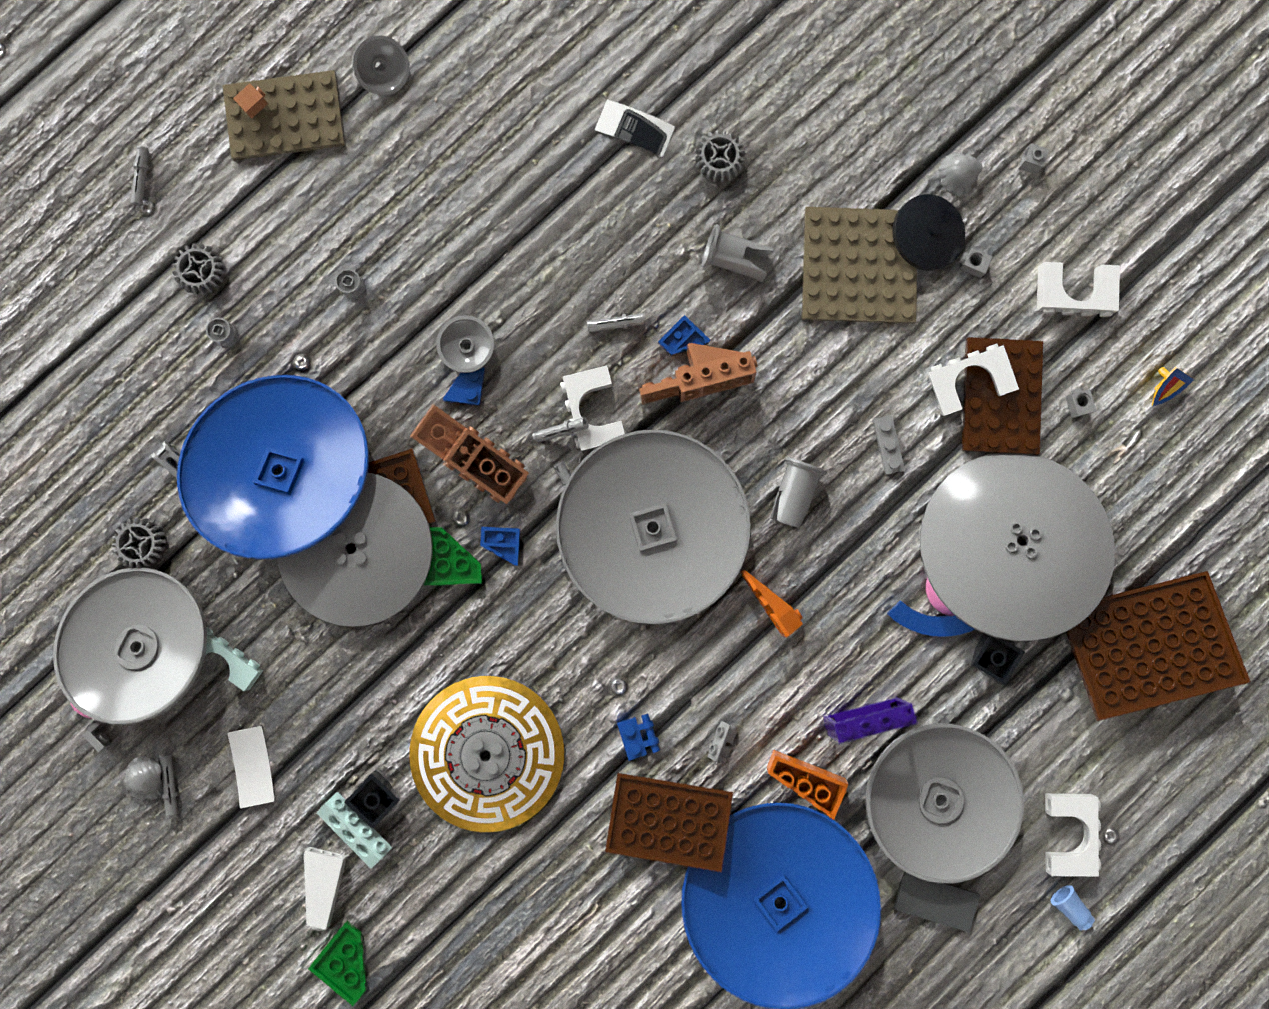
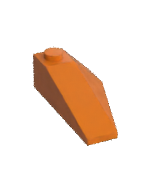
M745 569L740 571L781 636L788 637L803 625L801 621L803 617L798 609L794 610Z

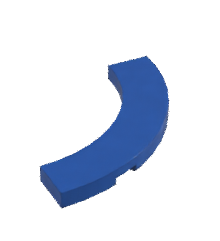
M901 600L887 613L903 627L929 636H955L975 630L956 616L925 615L910 608Z

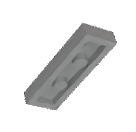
M892 415L873 419L872 422L885 475L905 471Z

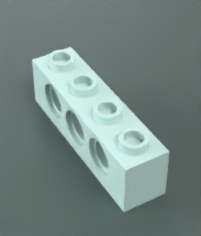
M336 792L317 811V814L372 868L392 847L374 828H370L344 803L346 800Z

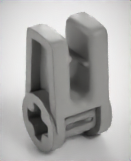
M164 441L162 443L163 446L157 452H153L151 456L177 478V468L171 463V459H174L178 465L180 454L170 443Z

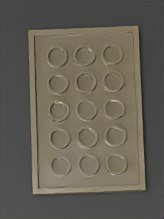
M335 70L222 85L230 152L233 161L345 146ZM249 83L254 88L258 86L265 93L264 99L268 103L252 119L233 99Z

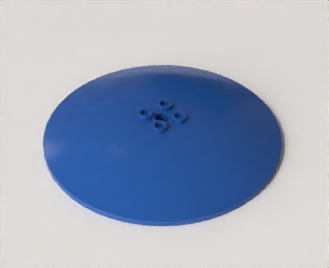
M272 375L247 381L217 398L203 411L191 427L182 446L177 467V488L182 508L195 530L211 544L227 553L259 560L277 559L300 553L331 535L346 520L362 494L369 468V448L366 433L361 420L351 405L339 393L319 381L295 375ZM283 467L281 474H274L276 468Z
M765 803L745 808L730 815L722 872L688 867L682 888L681 904L684 928L690 946L701 966L712 979L732 995L743 1001L765 1008L798 1009L821 1003L833 997L850 984L863 969L872 953L879 932L881 917L880 892L876 876L865 852L852 835L830 817L805 806L790 803ZM778 897L786 900V906L782 909L775 906L774 902Z

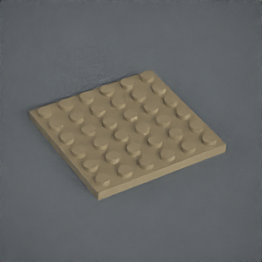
M805 207L802 320L916 323L917 268L911 266L901 257L893 240L892 228L898 210Z

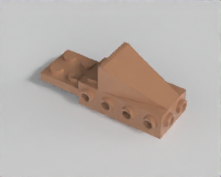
M689 343L687 344V357L690 367L689 365L679 367L675 371V379L668 377L662 379L660 383L654 384L650 382L642 385L639 388L640 400L642 405L679 395L680 402L752 384L757 373L756 367H758L756 358L751 355L750 351L738 352Z
M433 404L410 437L445 461L443 465L452 471L454 468L459 470V476L467 482L470 479L476 482L474 486L483 493L485 490L490 492L491 495L489 497L497 503L503 501L508 504L514 498L517 489L527 479L529 472L523 469L525 465L517 459L513 462L508 458L510 456L509 453L503 449L498 451L493 447L495 443L486 437L483 440L478 436L479 432L471 426L469 428L464 427Z

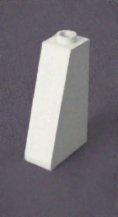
M309 847L304 852L307 926H311L313 930L323 931L331 924L347 855Z

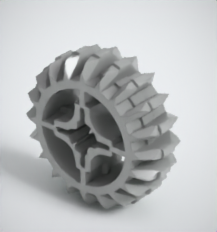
M716 130L715 135L709 132L708 138L703 136L702 142L697 143L698 148L694 152L696 154L694 161L698 162L696 168H702L700 170L701 174L707 173V179L713 176V181L715 182L717 177H720V181L723 182L726 176L728 180H731V174L737 176V170L742 169L741 164L745 162L743 158L745 151L741 150L743 149V144H738L739 138L732 139L733 133L727 136L725 130L722 134H719V131ZM707 148L712 156L709 162L706 161L704 156ZM730 150L733 151L735 161L732 164L727 156ZM722 154L723 158H716V155ZM715 166H722L723 169H718V168H714V167H715Z
M192 243V248L185 246V252L179 250L181 256L174 257L177 263L172 264V267L176 268L172 271V274L176 276L174 280L179 283L180 288H185L187 293L192 292L194 295H198L199 292L205 295L206 290L211 293V287L213 286L218 288L216 283L218 281L223 282L220 275H225V272L221 270L225 268V264L221 263L223 258L218 256L216 250H212V247L209 245L205 247L202 243L199 246ZM207 256L209 259L199 261L196 257ZM198 265L201 267V268H199V269H201V270L199 271V273L196 272V271H198V270H197ZM190 278H199L202 282L191 283L188 280Z
M135 517L134 521L128 519L127 524L121 523L122 529L115 530L118 536L112 537L116 540V543L111 544L112 547L117 548L113 551L114 554H119L117 560L123 561L122 565H129L130 568H144V566L149 568L151 563H158L156 557H163L159 552L166 550L161 545L167 542L166 540H161V537L165 535L164 532H159L161 527L155 526V522L148 521V518L141 520L139 517ZM138 528L145 529L150 536H143L138 531ZM152 543L151 549L148 551V547ZM134 550L140 556V559L132 557L128 551Z

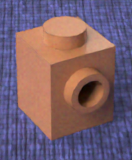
M250 83L233 98L251 119L268 104L264 99L265 93L258 86L254 88Z

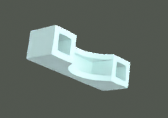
M206 627L207 647L205 655L213 652L223 656L230 668L228 680L243 691L250 690L263 672L259 668L260 665L252 659L249 661L243 657L245 654L237 648L232 649L228 646V641L222 637L217 638L212 634L213 631Z

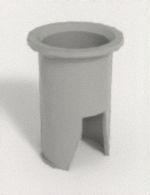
M716 224L709 236L704 251L702 267L711 264L763 282L767 272L751 261L743 259V256L768 257L769 253L774 250L773 247H767L723 232L720 226Z
M785 457L788 466L776 495L770 518L786 525L800 528L811 504L821 476L826 475L827 471L811 464Z

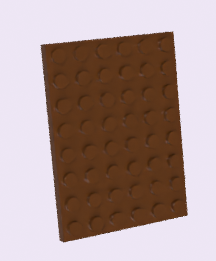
M1208 571L1103 597L1088 617L1066 631L1097 721L1251 682Z

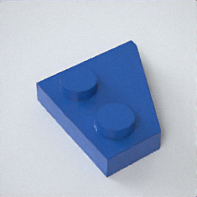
M482 367L471 373H460L443 397V401L480 406L485 368Z

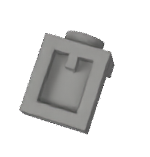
M93 721L86 727L87 731L83 734V737L98 752L105 751L112 745L108 741V736L103 732H99L106 722Z

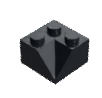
M983 634L975 647L971 665L998 684L1006 685L1025 652L1007 640Z
M375 770L344 803L373 829L401 799L392 785Z

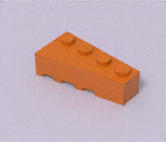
M773 750L767 765L768 774L834 820L849 785L846 778Z

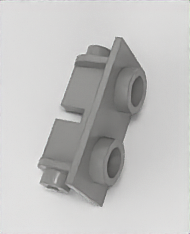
M724 721L720 722L716 729L714 741L709 747L707 757L720 763H724V760H727L731 747L725 744L726 742L733 744L737 733L736 726L729 725Z

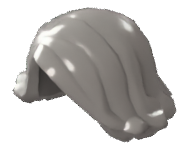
M954 152L947 155L941 161V166L938 168V177L941 178V185L949 193L953 192L955 195L961 196L963 193H968L971 190L972 183L983 169L982 163L975 157L964 155L962 152Z
M146 756L134 758L124 773L126 790H130L131 796L138 797L141 800L146 798L156 799L158 794L161 795L163 791L162 781L160 780V765Z

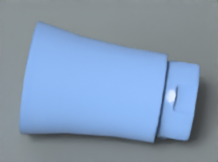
M1064 886L1052 896L1051 904L1060 910L1080 931H1086L1092 927L1095 918L1081 901L1073 886Z

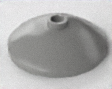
M382 35L369 37L358 45L353 55L352 67L358 83L370 93L376 95L393 94L400 90L408 79L410 69L408 56L403 47L390 37ZM377 62L381 64L380 70L375 67Z
M458 316L446 322L439 331L436 342L437 352L443 363L450 369L460 373L475 372L484 367L492 357L494 351L493 334L482 320L473 316ZM465 344H470L468 350L464 349Z

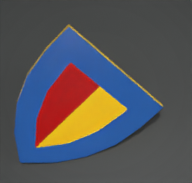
M1164 367L1160 368L1158 373L1164 379L1154 388L1156 392L1153 397L1152 406L1160 405L1174 398L1190 385L1194 379L1177 367L1171 372Z

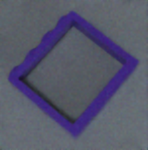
M898 697L823 716L828 736L839 744L917 724L912 703ZM895 702L896 707L891 708L890 703Z

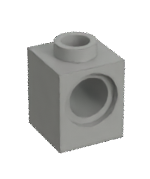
M1031 143L1024 150L1019 169L1037 174L1044 166L1049 149Z
M971 248L967 253L964 252L959 261L962 263L960 270L981 278L986 274L993 256ZM971 259H975L978 266L972 265Z
M1083 388L1072 390V394L1066 396L1071 418L1096 412L1090 389L1083 391ZM1078 398L1083 400V406L1078 404Z

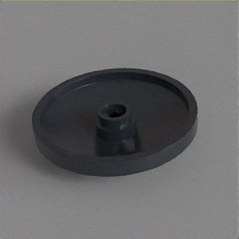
M932 194L919 195L902 205L894 218L892 233L895 247L901 257L911 266L924 271L939 270L953 263L962 252L965 243L964 222L958 210L948 200Z

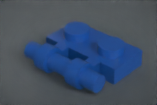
M648 713L641 715L643 723L637 724L636 717L617 723L629 761L647 755L645 747L651 746L653 753L660 751L659 739L655 736L653 730L654 723L653 720H650ZM643 729L646 730L648 739L644 741L640 730Z

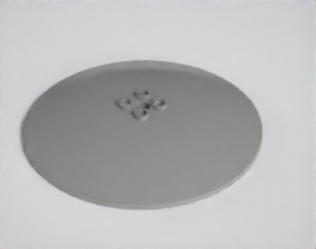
M642 430L626 433L603 443L588 454L575 468L563 489L556 517V535L560 556L570 578L591 602L618 618L638 623L660 624L679 621L693 616L713 604L726 592L737 577L746 557L750 539V516L745 494L736 475L728 464L711 448L689 436L676 432ZM650 522H656L658 524V531L655 533L649 532L647 525Z
M993 453L978 457L960 466L939 485L926 507L920 529V551L923 567L933 590L942 603L968 626L984 634L1004 640L1036 641L1057 636L1081 623L1098 606L1106 593L1113 574L1115 562L1114 536L1110 521L1101 502L1088 485L1075 473L1050 459L1034 454ZM1024 537L1027 542L1026 546H1020L1017 543V538Z

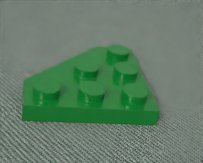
M442 527L430 528L433 555L424 586L482 583V564Z
M347 920L309 966L308 970L352 1006L355 1005L366 991L367 982L362 932Z

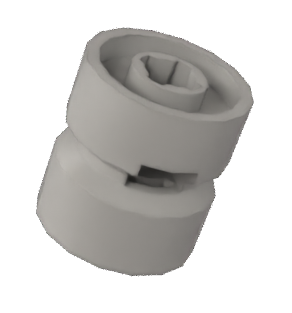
M343 269L337 273L335 277L336 287L347 298L356 299L364 293L365 283L355 270Z
M219 317L211 319L205 329L208 338L223 347L235 344L239 335L237 328L233 324Z

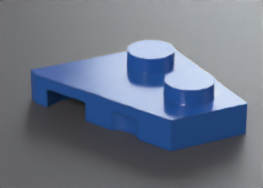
M684 315L658 341V344L668 354L674 356L687 351V344L689 343L706 345L711 340Z
M481 527L480 546L518 566L520 529Z

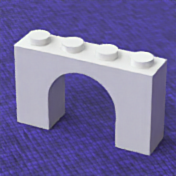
M1043 262L1038 266L1037 311H1043V314L1062 312V315L1081 313V316L1100 314V317H1111L1112 314L1119 311V265H1100L1094 269L1093 293L1087 301H1077L1066 294L1062 283L1063 263Z
M998 344L986 347V352L979 353L978 350L967 354L968 358L961 360L960 357L950 360V365L942 367V364L931 367V372L927 374L942 416L962 410L955 389V381L960 371L968 366H980L987 370L998 396L1019 389L1004 345L998 347Z
M607 365L563 376L564 382L560 384L563 394L567 393L568 396L565 404L567 412H572L573 419H570V421L582 418L579 411L580 403L587 394L612 387ZM622 421L602 426L589 424L588 429L577 431L578 437L574 439L577 449L581 448L582 452L594 450L603 443L625 433Z
M1045 793L1046 814L1050 816L1076 817L1081 822L1084 830L1083 840L1075 850L1070 852H1045L1046 872L1051 876L1099 877V871L1101 870V861L1099 859V851L1101 850L1099 839L1101 822L1098 819V811L1101 809V803L1097 796L1092 794Z

